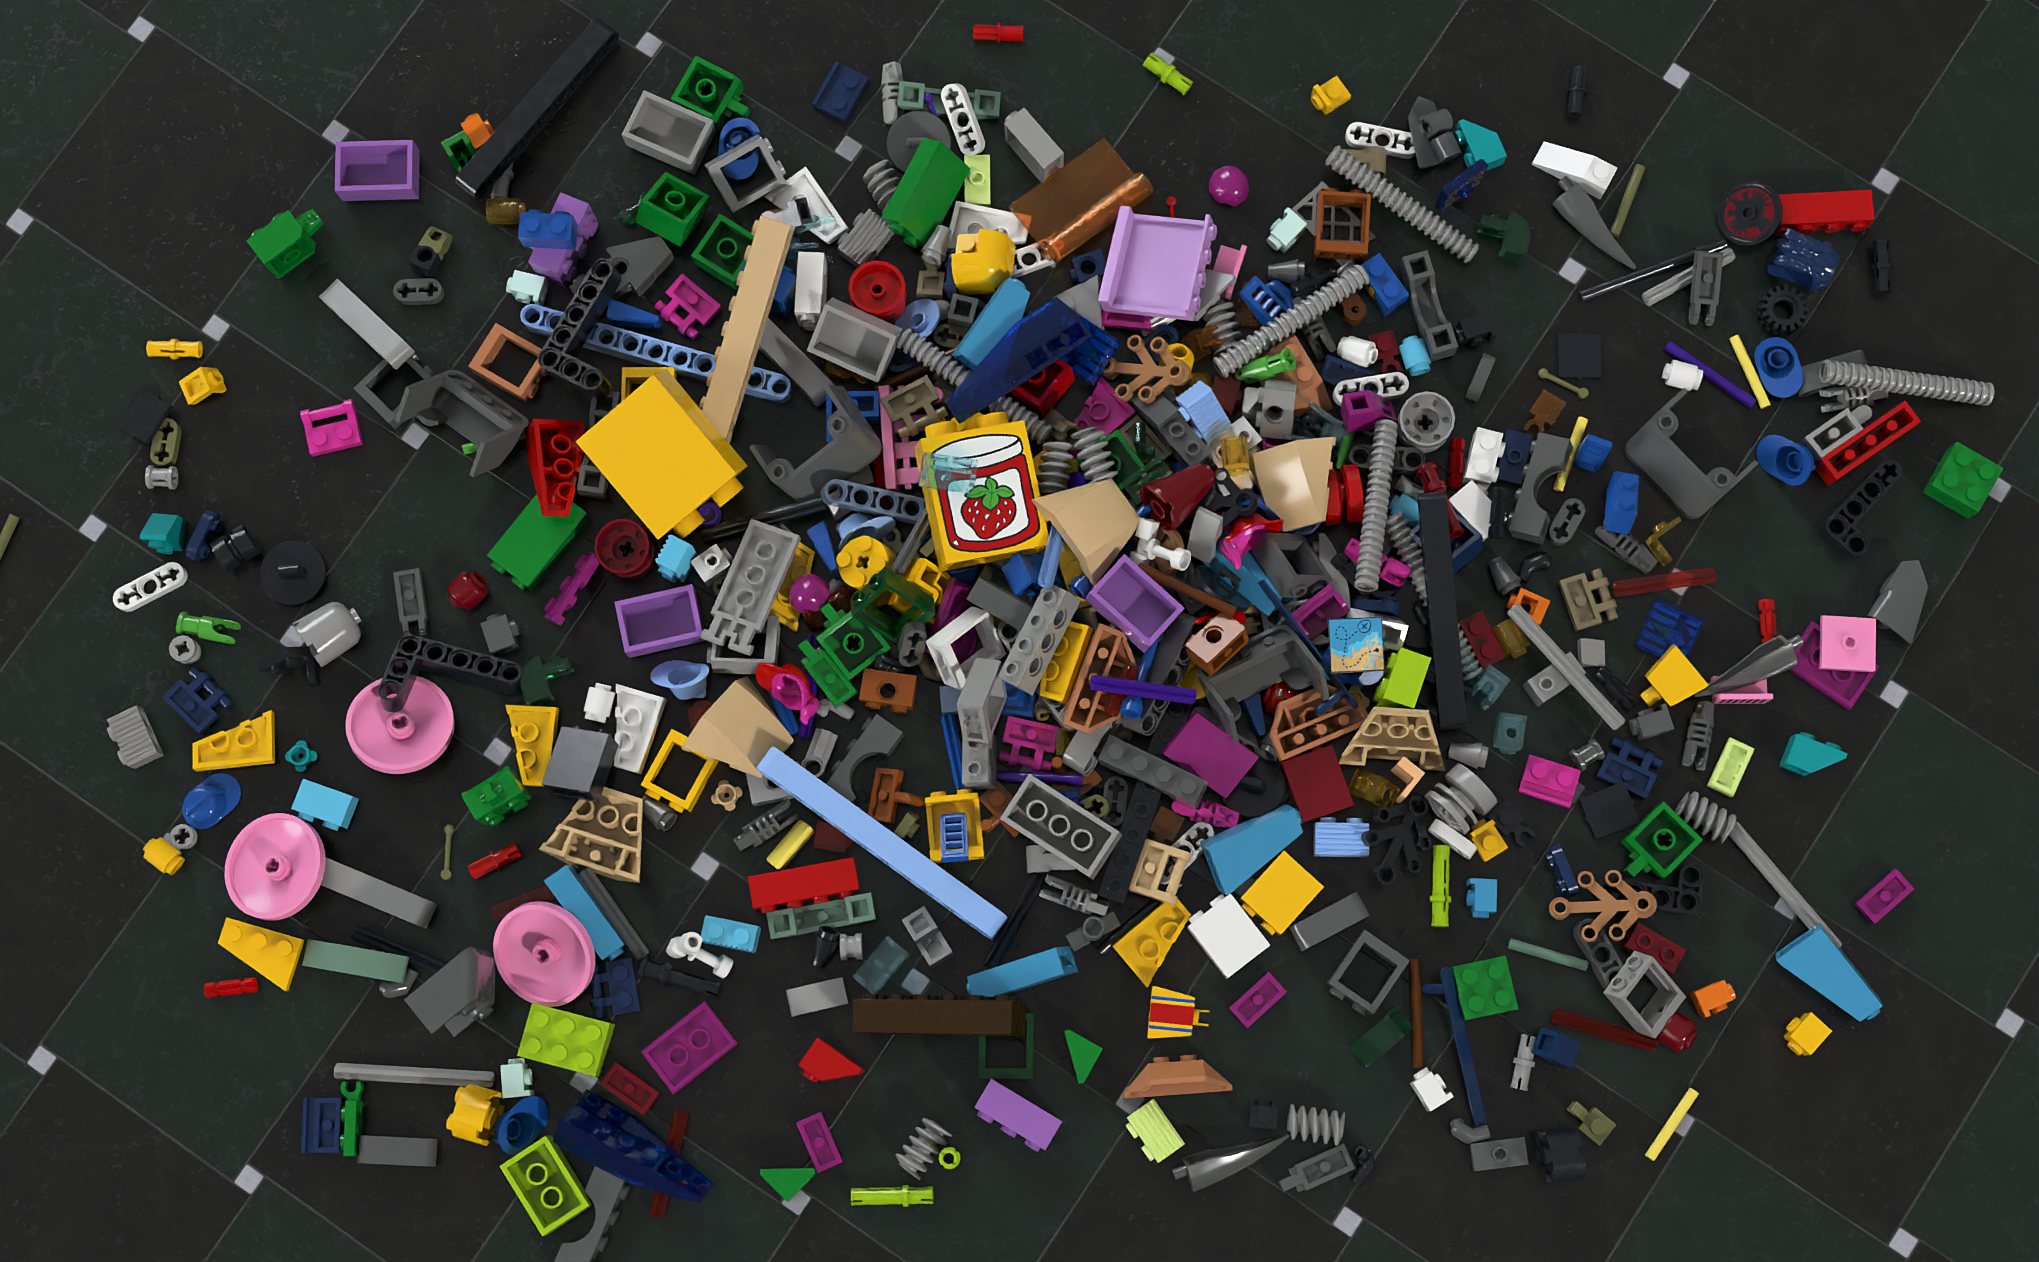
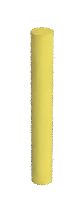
M1735 335L1729 338L1760 408L1764 409L1770 406L1769 399L1740 336Z
M1578 417L1570 438L1573 449L1566 472L1558 473L1553 486V490L1557 492H1563L1588 422V419L1584 417Z
M1688 1089L1646 1152L1645 1156L1650 1160L1655 1161L1699 1095L1694 1089Z

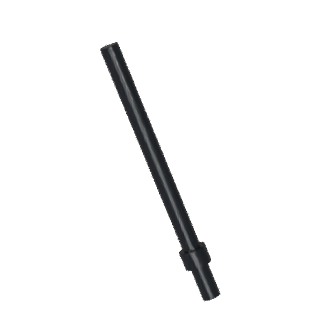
M1722 239L1708 245L1701 244L1695 246L1692 251L1579 291V297L1581 301L1684 265L1694 261L1695 251L1719 252L1727 248V243Z

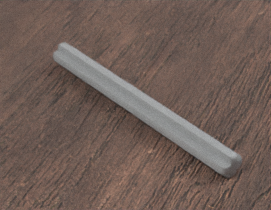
M1515 604L1508 610V616L1613 730L1618 729L1624 724L1625 719L1520 604Z
M1735 822L1733 829L1729 833L1731 839L1803 923L1811 929L1820 922L1840 948L1842 942L1739 822Z
M337 1063L334 1067V1078L450 1086L474 1084L485 1088H492L495 1083V1073L487 1071Z

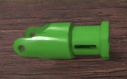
M1285 348L1279 354L1260 357L1237 369L1235 377L1237 380H1245L1248 384L1266 381V379L1276 377L1280 372L1295 370L1296 360L1291 350Z
M183 611L178 616L176 632L180 635L188 633L198 635L200 639L234 644V638L217 632L224 628L239 630L241 625L235 621L203 616L201 618L191 616Z

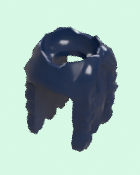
M1787 229V232L1784 234L1785 239L1779 238L1776 245L1779 249L1773 254L1775 258L1772 260L1775 265L1767 266L1768 274L1802 285L1810 292L1825 289V286L1831 283L1841 259V254L1835 249L1832 242H1821L1820 240L1800 234L1796 230Z

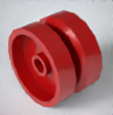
M875 260L864 263L854 271L850 277L848 288L851 306L890 324L897 321L905 311L907 302L905 281L897 267L888 262Z
M1342 465L1339 471V479L1336 471L1332 468L1329 470L1327 483L1330 490L1326 521H1323L1325 526L1339 524L1342 519V510L1345 519L1349 523L1363 521V490L1357 465Z

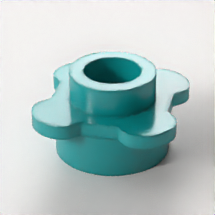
M300 740L286 752L285 759L295 765L296 771L304 772L311 761H316L317 753L307 747V742ZM300 754H303L302 759L299 758Z

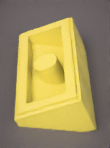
M798 820L766 860L777 870H784L814 834L813 828L804 821Z

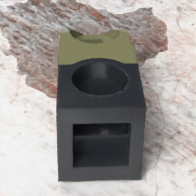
M431 226L408 260L412 272L434 279L438 273L437 268L444 257L443 255L451 245L452 235Z

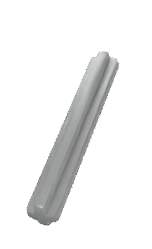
M1730 247L1718 252L1723 253L1722 267L1736 258ZM1693 266L1642 294L1644 303L1647 306H1651L1692 283Z

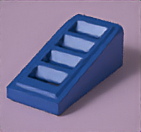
M1254 276L1239 293L1262 326L1266 327V324L1269 321L1273 322L1275 317L1280 318L1281 313H1287L1288 308L1257 276ZM1257 289L1258 293L1253 298L1251 295ZM1263 298L1264 301H1263L1262 304L1260 305L1259 302H1260L1261 299Z
M614 299L609 301L607 318L611 325L662 329V322L659 316Z
M1588 434L1578 447L1573 465L1596 473L1608 455L1613 443Z
M822 521L808 529L807 535L833 578L838 581L841 579V575L836 562V553L829 529L825 521Z
M1260 692L1241 700L1240 703L1257 739H1261L1266 732Z
M966 813L942 814L940 816L941 861L945 863L969 860Z

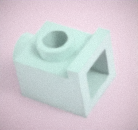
M1287 207L1284 210L1283 218H1278L1270 227L1271 234L1266 241L1273 249H1280L1285 253L1305 232L1307 223Z
M515 270L513 277H509L507 281L506 292L512 293L519 302L529 304L533 301L536 305L543 306L549 284L545 277Z
M524 1058L508 1059V1065H500L503 1098L535 1096L534 1090H529V1085H532L533 1081L532 1070L527 1068Z

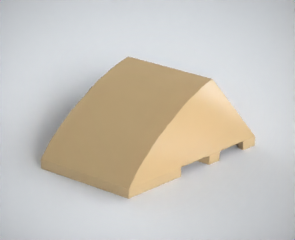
M1336 437L1292 441L1253 453L1245 463L1248 470H1251L1254 476L1256 487L1266 507L1284 520L1282 533L1326 521L1330 490L1327 483L1329 470L1333 466V462H1330Z
M1112 478L1031 500L1047 522L1051 521L1080 561L1079 567L1093 586L1099 582L1135 532L1140 519Z
M748 676L734 681L706 711L685 741L682 749L688 752L692 750L706 755L705 758L720 760L728 763L731 768L762 778L764 775L756 767L771 746L784 753L794 740Z
M1373 707L1338 759L1339 764L1365 766L1366 758L1400 760L1404 756L1409 761H1418V768L1445 771L1429 710Z
M604 787L599 803L579 799L573 806L570 814L561 824L559 823L555 828L556 831L546 843L544 842L539 850L581 869L589 867L594 873L618 881L640 883L643 799Z

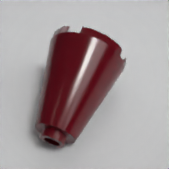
M1198 463L1146 484L1140 489L1142 503L1144 507L1150 506L1153 511L1150 516L1153 520L1160 522L1159 526L1166 531L1174 530L1180 526L1213 487L1215 474L1208 465Z

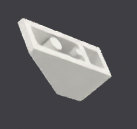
M1543 142L1531 164L1559 179L1566 176L1573 185L1578 183L1586 193L1598 199H1601L1617 170V167L1596 156L1548 142Z

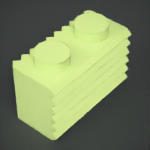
M1151 1099L1126 1117L1129 1123L1125 1126L1134 1139L1138 1136L1145 1144L1141 1149L1150 1161L1155 1159L1159 1163L1185 1144L1154 1099Z

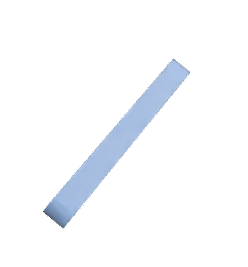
M529 304L522 309L520 317L530 332L549 338L554 330V324L560 320L564 312L536 304ZM532 315H540L537 322L529 323V318ZM600 322L596 323L583 345V348L650 367H674L678 375L707 382L710 371L714 372L716 361H714V355ZM605 336H614L613 341L611 343H602V340ZM570 337L567 338L564 342L567 343L570 340ZM632 342L638 343V347L634 351L626 350L628 344ZM654 350H663V353L660 357H651V353ZM680 356L688 357L687 362L683 365L675 364L676 359ZM703 364H712V368L710 371H700V367ZM753 366L745 394L776 403H785L791 399L793 390L786 376ZM754 377L762 379L758 386L749 385V381ZM784 384L787 388L783 393H775V386Z
M771 746L757 765L756 769L762 775L985 937L993 940L1008 919L996 907L777 748Z

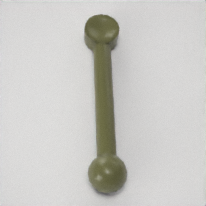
M1545 368L1540 369L1538 372L1540 378H1548L1576 392L1581 399L1586 398L1589 394L1586 388L1579 389L1548 373V370Z
M447 824L444 827V832L446 833L444 870L441 871L440 875L445 880H449L452 877V872L449 870L451 834L454 832L452 824Z

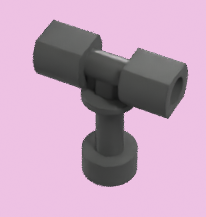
M1111 910L1105 916L1089 917L1085 920L1083 928L1080 927L1065 935L1075 952L1090 944V941L1099 940L1103 934L1106 935L1121 927L1115 913Z

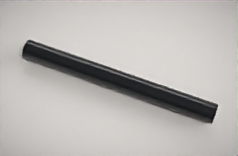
M1181 883L1179 884L1177 891H1179L1183 887ZM1150 900L1122 924L1121 927L1095 947L1096 950L1103 956L1112 948L1115 942L1158 907L1162 901Z

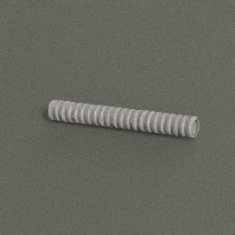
M1335 146L1325 160L1327 166L1330 164L1333 166V170L1337 169L1339 171L1338 174L1346 175L1345 179L1348 180L1350 178L1352 184L1357 183L1359 185V189L1363 187L1366 194L1370 192L1372 198L1377 197L1379 203L1384 202L1386 208L1388 206L1391 207V211L1398 212L1397 215L1399 217H1405L1404 220L1406 222L1408 220L1411 221L1412 226H1418L1417 230L1420 231L1422 229L1426 236L1429 234L1431 240L1436 239L1439 245L1442 243L1444 249L1449 248L1450 253H1456L1458 259L1463 258L1465 264L1473 258L1479 249V244H1473V240L1470 238L1467 240L1465 238L1466 235H1460L1458 229L1453 230L1451 224L1449 226L1446 225V221L1439 220L1440 217L1438 215L1433 216L1431 210L1428 212L1425 206H1419L1420 202L1416 201L1415 203L1412 201L1413 197L1410 196L1408 198L1406 196L1407 193H1401L1398 187L1395 189L1393 183L1388 184L1386 178L1381 179L1379 173L1374 174L1372 168L1370 170L1367 169V165H1361L1359 159L1357 161L1354 160L1352 154L1349 156L1346 150H1340L1341 146Z
M1354 265L1353 270L1348 269L1347 274L1342 273L1340 278L1336 277L1333 280V283L1328 282L1327 287L1322 286L1320 292L1316 290L1313 296L1309 295L1307 300H1301L1300 305L1295 304L1293 309H1287L1286 314L1281 313L1280 318L1275 317L1273 322L1269 321L1266 324V327L1262 326L1260 331H1254L1253 336L1248 335L1246 337L1247 340H1240V344H1234L1233 349L1228 348L1226 353L1222 352L1219 355V358L1214 357L1213 365L1224 378L1229 376V372L1233 374L1235 368L1240 369L1242 364L1246 365L1249 363V359L1254 360L1255 355L1260 356L1263 350H1269V346L1274 347L1276 341L1280 343L1283 337L1287 338L1289 333H1295L1296 328L1301 329L1302 324L1307 325L1309 320L1313 321L1316 319V315L1321 316L1323 314L1322 311L1327 312L1329 307L1336 306V302L1340 303L1343 301L1342 298H1348L1349 293L1354 294L1356 289L1360 290L1363 288V284L1368 285L1369 277L1366 271L1360 265Z
M911 328L906 329L897 341V348H903V352L906 354L909 352L910 357H916L917 362H923V366H929L932 372L937 371L936 375H942L945 381L950 380V384L957 385L956 388L958 390L963 389L965 395L970 394V398H976L978 404L983 403L984 408L989 407L991 413L1007 412L1009 422L1024 420L1027 435L1030 436L1032 441L1037 440L1036 444L1041 445L1047 440L1052 432V425H1045L1046 421H1040L1037 415L1032 416L1031 411H1025L1026 408L1024 406L1019 407L1017 401L1012 402L1011 397L1006 398L1004 392L999 393L998 388L993 389L991 383L986 384V380L983 378L980 380L979 375H973L972 370H966L964 365L960 366L959 361H953L950 355L945 356L946 352H939L937 346L932 347L933 344L931 342L926 343V339L924 337L919 338L918 333L913 334Z
M1828 359L1824 360L1819 370V377L1823 383L1852 385L1853 387L1883 390L1892 393L1898 392L1900 394L1906 393L1907 395L1913 394L1915 396L1921 395L1922 397L1928 396L1930 398L1936 397L1937 399L1974 403L1977 405L1982 404L1984 406H1988L1992 402L1995 394L1994 386L1989 382L1969 381L1968 379L1962 380L1960 378L1954 379L1953 377L1947 378L1945 376L1939 377L1938 375L1923 373L1916 374V372L1885 369L1884 367L1878 368L1876 366L1870 367L1869 365L1862 366L1861 364L1855 365L1854 363L1847 364L1846 362L1839 363V361Z
M1388 419L1378 420L1374 426L1376 429L1374 430V444L1372 445V459L1370 460L1369 482L1367 483V497L1365 498V512L1363 513L1362 535L1360 536L1361 542L1359 544L1360 550L1357 560L1359 565L1356 567L1358 573L1355 575L1356 581L1354 583L1355 588L1365 592H1372L1378 589V574H1380L1381 551L1383 550L1384 528L1386 527L1387 505L1389 504V490L1391 488V475L1393 473L1392 468L1395 457L1393 453H1395L1396 449L1395 438H1397L1398 424Z
M1398 512L1386 519L1387 529L1385 532L1390 534L1389 540H1393L1394 544L1392 546L1397 548V555H1401L1400 561L1404 562L1411 569L1408 577H1412L1413 581L1411 583L1416 585L1417 588L1415 590L1420 592L1419 598L1424 600L1423 605L1426 607L1422 550H1418L1417 546L1419 544L1414 542L1413 538L1415 536L1409 532L1411 528H1407V521L1402 519L1403 513ZM1459 630L1463 680L1466 681L1479 675L1483 668L1478 667L1479 661L1474 659L1475 653H1471L1470 649L1472 647L1467 645L1468 639L1463 637L1464 631Z

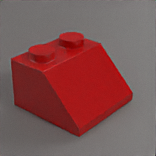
M1030 340L1005 370L1001 383L1024 406L1044 418L1075 381V377L1070 365Z
M820 1038L814 1041L798 1064L803 1068L801 1074L816 1083L818 1080L830 1081L862 1075L865 1072L864 1068Z

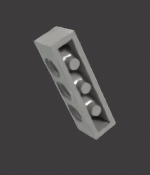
M1055 585L1052 588H1042L997 677L1033 696L1081 600Z

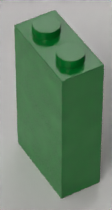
M923 138L881 218L889 224L888 228L892 232L904 237L903 241L907 245L914 248L918 246L924 247L935 231L936 226L942 224L971 168L941 141Z
M536 494L487 554L493 561L490 565L502 575L505 571L512 575L513 578L510 581L523 590L527 587L533 591L590 521L591 517L575 503H572L568 517L542 516Z

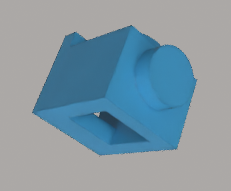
M1469 878L1466 880V886H1471V890L1467 891V906H1471L1473 918H1489V914L1495 913L1497 909V879Z

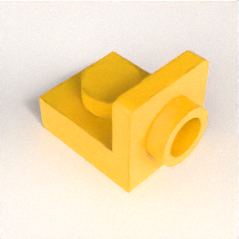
M1335 76L1321 86L1315 85L1311 92V101L1317 110L1321 109L1325 115L1351 99V94L1338 76Z
M199 367L179 381L189 405H196L212 393H224L227 390L223 382V376L217 368Z
M1485 819L1480 820L1474 826H1471L1473 832L1467 835L1469 840L1477 847V852L1484 862L1508 848L1495 828L1494 824L1496 823L1493 819L1489 822H1486Z

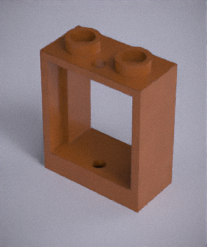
M1326 188L1324 191L1319 190L1316 206L1313 258L1340 260L1353 258L1355 261H1365L1368 254L1371 194H1366L1362 190H1351L1349 192H1339L1336 188ZM1324 205L1361 208L1359 243L1322 240Z

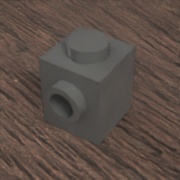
M497 613L490 615L486 618L487 621L480 623L489 651L495 657L520 648L516 637L520 635L515 620L511 621L506 614Z

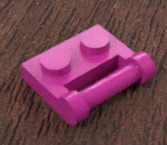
M353 399L344 400L342 404L326 408L301 411L309 452L312 457L363 445ZM347 413L348 420L314 427L313 421Z

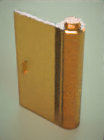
M1103 138L1009 205V209L1040 245L1044 257L1048 261L1053 260L1057 263L1114 222L1118 217L1120 206H1128L1132 209L1153 193V187L1144 174L1140 172L1134 174L1107 140Z

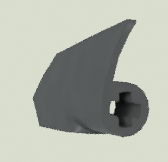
M1420 96L1417 97L1408 115V122L1419 168L1423 169L1439 165L1461 155L1462 152L1453 132H1450L1453 127V119L1449 111L1444 108L1437 110L1433 101Z
M1919 560L1900 562L1895 572L1882 585L1879 591L1880 596L1866 616V618L1876 619L1877 627L1881 629L1890 628L1908 644L1913 641L1928 589Z

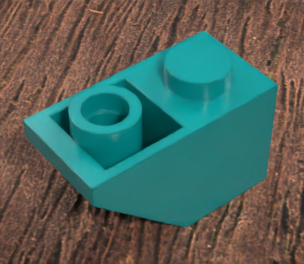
M1464 119L1458 121L1454 137L1458 146L1462 145L1465 152L1464 161L1469 169L1472 168L1474 175L1503 165L1507 155L1496 132Z
M152 513L140 533V539L146 542L148 547L157 549L156 552L173 554V551H182L186 520L179 515Z
M1800 732V734L1797 733L1789 738L1779 766L1806 776L1846 759L1848 753L1840 751L1841 747L1830 742L1823 744L1815 741V736Z

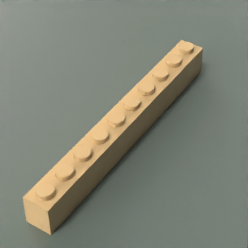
M760 216V219L754 222L752 246L748 245L745 251L744 260L747 261L744 271H740L736 285L739 286L737 296L732 297L729 305V311H732L729 322L725 321L722 328L721 336H724L722 346H718L715 351L714 361H716L714 372L710 371L707 378L706 386L709 387L707 396H703L699 404L701 411L729 444L795 229L793 225Z

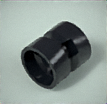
M243 524L230 531V537L221 536L210 543L213 553L227 572L241 565V559L248 561L261 553L255 539Z

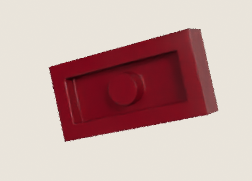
M1483 611L1458 622L1460 630L1464 631V638L1468 639L1467 643L1472 647L1471 651L1475 653V659L1479 661V667L1484 669L1506 658Z
M618 1062L613 1064L600 1083L602 1087L642 1115H646L660 1095L659 1091Z

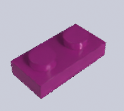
M1893 869L1855 902L1854 905L1873 925L1911 893L1914 888L1897 869Z
M1268 972L1228 1009L1247 1029L1287 991Z
M822 1112L796 1123L817 1173L843 1162Z

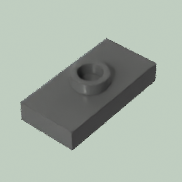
M1525 1137L1469 1144L1473 1171L1529 1164Z

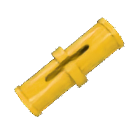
M171 339L170 341L149 340L146 351L148 357L160 356L170 357L171 359H179V357L201 358L203 346L201 341L185 342L178 339Z

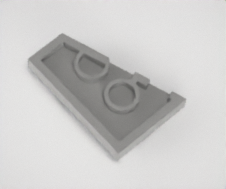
M1098 275L1053 297L1068 338L1070 335H1075L1070 343L1081 368L1087 366L1079 362L1080 357L1084 355L1075 348V341L1073 339L1076 337H1085L1090 341V344L1088 342L1079 344L1085 354V358L1096 363V361L1088 358L1092 352V347L1100 360V355L1106 357V354L1094 347L1091 342L1092 338L1105 345V341L1095 335L1097 332L1096 328L1104 332L1101 310L1103 309L1098 302L1100 286L1102 284L1101 276ZM1081 318L1093 325L1089 331L1083 327Z

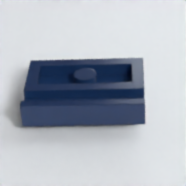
M836 61L813 100L812 107L818 108L823 113L845 123L869 82V78Z
M303 1098L301 1153H343V1150L340 1149L341 1134H344L341 1110L345 1106V1098Z

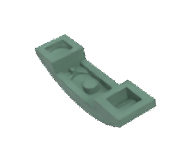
M899 81L897 107L912 112L924 111L931 113L928 104L924 102V95L930 93L933 96L932 102L937 116L948 118L941 99L942 89L926 88L924 83ZM975 89V93L967 92L977 119L999 118L1001 92ZM952 90V94L949 95L950 99L956 100V97L959 96L958 91ZM963 104L953 107L954 110L964 108ZM961 112L957 119H969L968 115L964 112Z
M871 892L845 897L844 899L766 913L771 939L814 933L823 925L840 928L876 919Z
M308 939L302 966L404 984L409 957Z

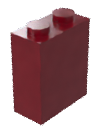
M1322 743L1311 748L1310 753L1304 755L1299 753L1281 762L1280 767L1293 804L1302 818L1303 823L1301 825L1339 813L1354 806L1333 745L1325 747V744Z

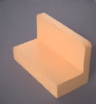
M1404 756L1391 770L1392 773L1407 783L1395 801L1401 803L1425 774V772Z

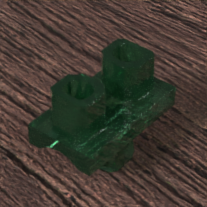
M1159 455L1121 484L1138 505L1142 502L1140 497L1141 488L1148 483L1171 475L1173 472Z

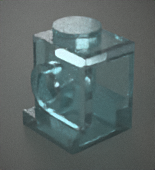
M1500 712L1496 717L1493 747L1500 748L1499 752L1506 754H1515L1516 751H1520L1523 748L1527 716ZM1507 729L1515 731L1514 738L1507 736Z

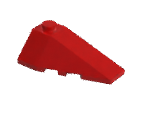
M533 419L525 432L527 457L542 516L568 517L570 515L581 461L585 453L576 443L585 434L584 421Z

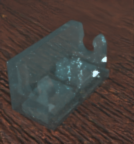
M925 452L921 460L918 486L972 494L976 482L978 460Z
M1490 664L1479 674L1478 677L1480 679L1470 694L1471 697H1474L1478 690H1482V693L1486 694V698L1482 700L1480 705L1485 711L1494 704L1511 681V679Z
M886 936L852 977L870 993L877 994L910 955L889 936Z

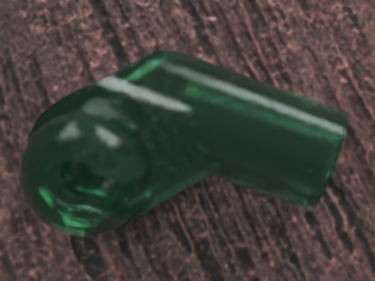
M638 193L636 205L621 210L619 219L622 223L628 225L636 223L640 201L647 193Z
M1144 423L1133 424V445L1139 458L1143 461L1155 459V447L1146 446V425Z

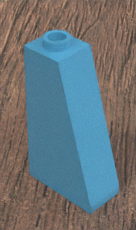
M1010 277L1000 284L951 355L968 369L972 370V372L979 375L980 378L985 379L987 383H991L992 387L999 384L1004 377L1030 292L1025 289V285L1021 281Z
M1225 532L1216 542V552L1213 561L1210 564L1202 562L1215 573L1222 571L1225 567L1242 579L1239 583L1238 592L1269 616L1274 610L1275 605L1258 582L1264 579L1279 600L1282 597L1251 551L1252 549L1245 556H1241L1242 564L1239 570H1236L1234 565L1224 557L1219 549V542L1226 535H1229ZM1221 577L1231 585V580L1228 577Z
M1284 804L1265 815L1252 818L1200 841L1217 889L1225 895L1232 893L1301 835L1303 831L1300 824L1303 822L1299 811Z
M565 865L544 880L562 907L573 914L585 927L593 943L594 950L601 960L608 957L612 961L624 952L621 947L626 945V943L581 881L573 865Z
M1820 922L1775 953L1776 960L1781 966L1860 1022L1865 1018L1870 1020L1880 1013L1881 1010L1879 1008L1883 1006L1881 999Z
M1056 947L967 976L968 983L966 987L969 995H984L992 999L994 995L1012 993L1076 973L1078 969L1071 947Z

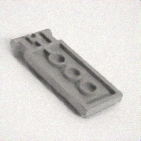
M751 519L712 608L711 615L714 619L709 630L704 629L702 631L701 639L724 646L727 638H729V649L751 656L754 650V646L750 645L755 632L761 633L800 543V535Z

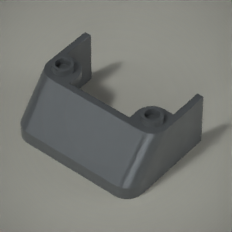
M448 370L406 386L395 418L397 423H401L417 417L427 426L446 423L478 446L479 449L476 452L469 474L472 477L500 466L525 434L529 424L528 419L468 375L458 370Z
M827 385L824 387L838 408L829 417L827 422V428L833 440L795 469L787 459L778 458L770 445L752 444L749 447L770 480L797 502L820 496L822 487L830 480L840 479L848 481L881 453L882 445L879 438L843 386ZM830 486L828 488V493L831 494L837 489V487Z
M1683 388L1629 439L1625 445V455L1683 516L1688 519H1698L1759 463L1754 460L1737 477L1723 467H1717L1705 475L1669 438L1678 428V419L1671 409L1688 392Z
M1287 625L1275 626L1250 638L1249 642L1212 676L1199 666L1196 669L1199 682L1215 718L1234 744L1239 742L1235 721L1241 716V707L1238 702L1276 683L1284 681L1288 687L1296 690L1313 685L1324 700L1329 699L1323 667L1294 630Z
M470 946L459 953L404 999V1001L431 1034H434L445 1025L450 1033L456 1037L477 1018L482 1020L494 1010L492 1005L495 1003V959L489 951Z

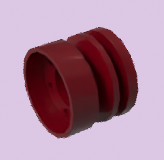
M617 519L607 523L600 529L595 539L594 550L597 560L605 569L623 579L634 580L645 576L653 569L656 563L655 559L658 558V547L655 538L641 525L628 519ZM626 549H634L633 554H625Z

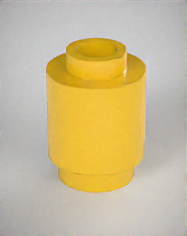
M162 837L158 839L152 838L143 848L145 852L143 858L162 873L167 872L169 875H173L185 861L181 856V852Z

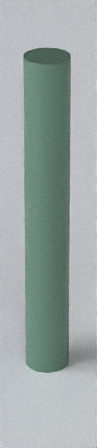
M1512 938L1509 939L1507 946L1511 950L1583 971L1587 970L1589 964L1587 960Z

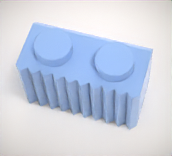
M1197 381V384H1193L1192 387L1179 397H1176V401L1180 406L1178 408L1180 416L1186 422L1189 421L1193 431L1205 444H1210L1233 426L1212 389L1202 381Z
M1331 817L1320 818V822L1313 824V856L1368 857L1369 846L1363 844L1362 834L1369 830V823H1363L1362 818H1347L1346 823H1336V818Z

